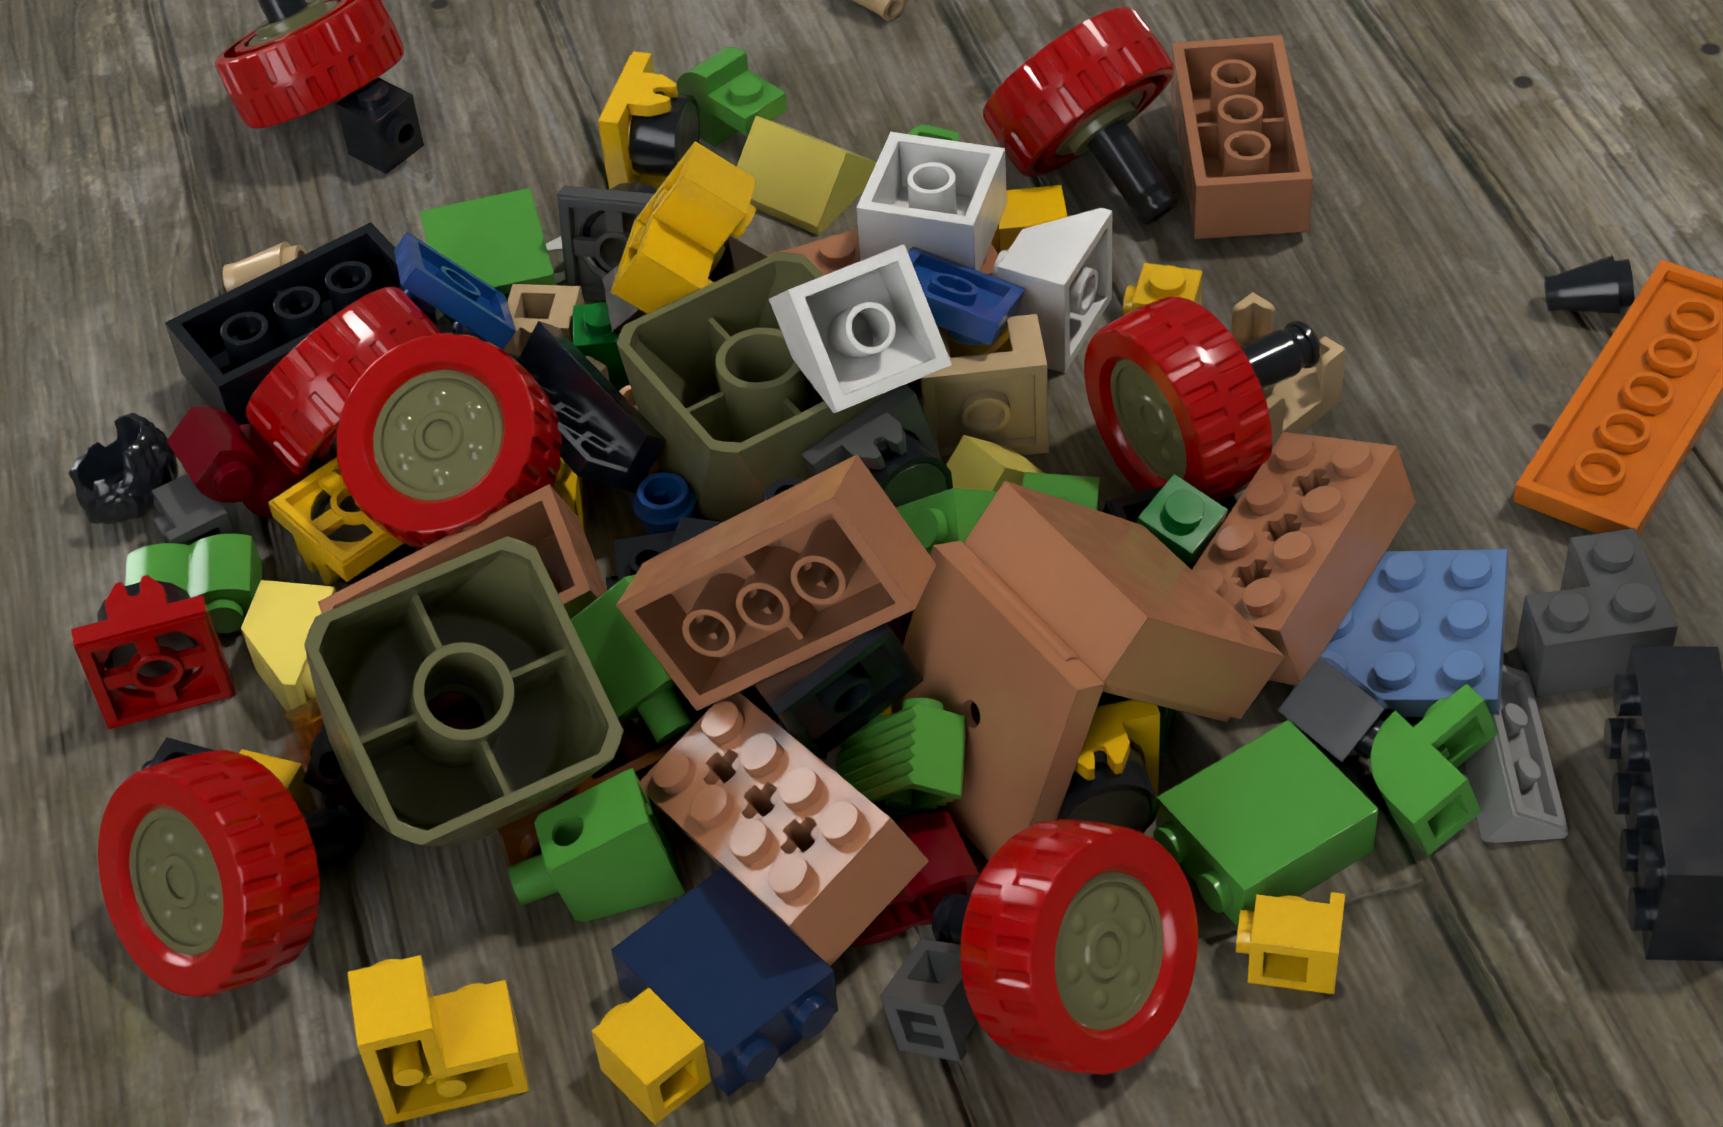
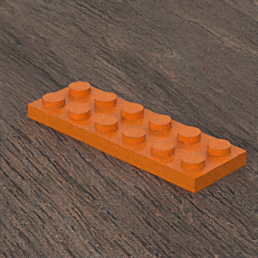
M1662 259L1660 260L1515 484L1513 502L1596 534L1635 528L1638 537L1641 535L1723 398L1722 279Z

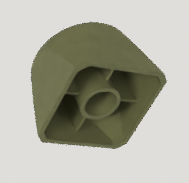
M777 252L624 325L619 334L617 347L639 413L666 440L657 457L662 472L674 473L682 477L686 481L688 488L695 494V512L713 521L724 522L762 503V495L765 489L779 479L797 478L805 481L811 478L801 454L892 391L890 390L833 413L792 359L769 299L786 290L824 276L804 254Z
M506 536L315 617L308 631L304 646L326 732L342 772L353 794L364 810L386 831L406 841L424 846H451L475 842L498 833L497 829L546 808L610 762L619 747L623 734L621 724L536 547L521 540ZM451 692L465 694L473 699L482 710L484 725L469 730L454 729L438 721L427 706L432 700L442 694Z

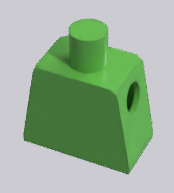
M635 575L621 579L574 616L571 622L619 722H626L642 716L657 744H661L684 732L693 722L675 694L679 687L616 606Z
M633 768L623 771L539 814L534 824L542 854L508 866L513 889L522 906L559 892L574 920L580 922L598 919L686 894L670 840Z

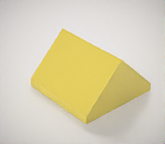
M755 116L737 167L757 179L750 201L751 205L755 206L759 211L819 236L863 193L877 162L794 128Z

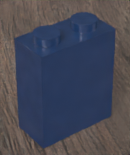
M723 868L712 874L611 949L620 990L630 1000H633L647 988H650L704 1041L711 1080L727 1096H730L746 1082H755L764 1077L774 1067L778 1057L801 1039L812 1038L819 1034L838 1011L833 969Z

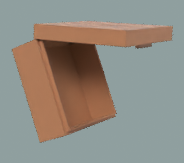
M1004 481L964 543L956 541L933 545L930 556L936 563V567L913 611L903 644L905 652L923 681L893 703L891 710L892 714L901 711L902 702L907 699L929 698L941 702L944 705L943 710L966 717L962 799H954V802H946V805H939V807L944 812H949L957 827L989 861L1002 845L1023 829L1030 828L1042 821L1057 820L1102 692L1227 722L1230 717L1242 718L1285 656L1144 525ZM972 702L979 709L980 721L978 725L972 718Z

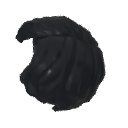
M136 413L119 416L114 421L117 429V439L106 447L96 442L87 448L86 454L75 459V465L70 469L69 476L75 485L77 500L85 510L90 523L115 524L144 517L149 510L156 508L152 490L177 479L178 464L176 455L167 443L165 433L156 428L154 423L148 421L145 417Z

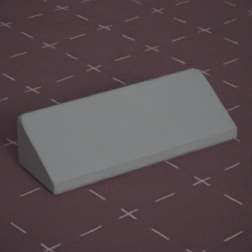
M1503 664L1500 714H1490L1498 734L1464 762L1470 786L1482 811L1477 815L1481 838L1484 842L1492 843L1565 838L1569 834L1529 673Z

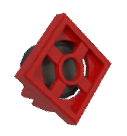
M149 575L141 576L139 583L124 586L122 582L114 584L97 613L98 622L71 629L73 646L108 729L236 696L233 678L203 595L191 598L186 590L173 583L156 581ZM125 686H136V689L126 688Z

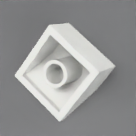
M1098 208L1022 229L1009 250H1002L995 261L993 277L1025 288L1019 310L1014 316L1037 314L1048 369L1062 373L1067 372L1112 300V210Z
M905 244L786 290L769 299L792 359L833 413L952 365Z

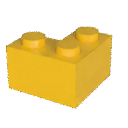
M694 141L634 220L610 292L649 314L714 283L708 279V276L714 271L724 253V242L730 235L737 239L740 238L755 215L756 207L751 205L750 201L757 179Z
M421 955L401 960L387 959L371 967L347 972L357 1046L386 1125L530 1091L517 1018L506 980L489 984H469L457 991L434 996Z

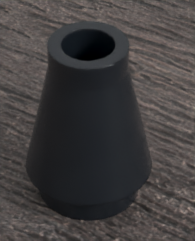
M1613 255L1556 275L1544 276L1548 312L1569 310L1620 314V308L1630 307L1635 300L1629 259L1614 260Z

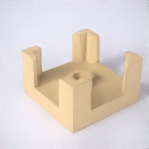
M1252 292L1234 306L1232 310L1231 334L1240 347L1274 331L1275 307L1269 301ZM1326 336L1319 340L1321 355L1317 367L1302 368L1297 375L1263 391L1271 420L1272 449L1283 432L1302 433L1341 402L1346 348Z
M1037 314L1008 318L1007 326L1012 351L951 358L946 329L937 326L952 365L920 378L922 396H919V403L941 460L945 464L949 461L963 435L1011 447L1022 456L1049 453L1047 361Z

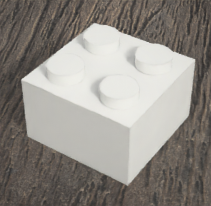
M890 132L856 207L860 260H865L905 244L907 252L912 247H916L980 271L1007 204L1005 148Z

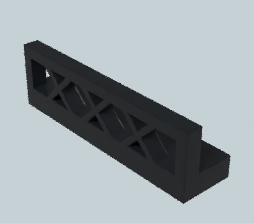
M538 321L520 356L507 354L519 362L534 377L549 397V402L555 409L559 420L558 430L562 437L560 457L580 478L636 494L640 483L646 479L666 443L665 438L558 327Z

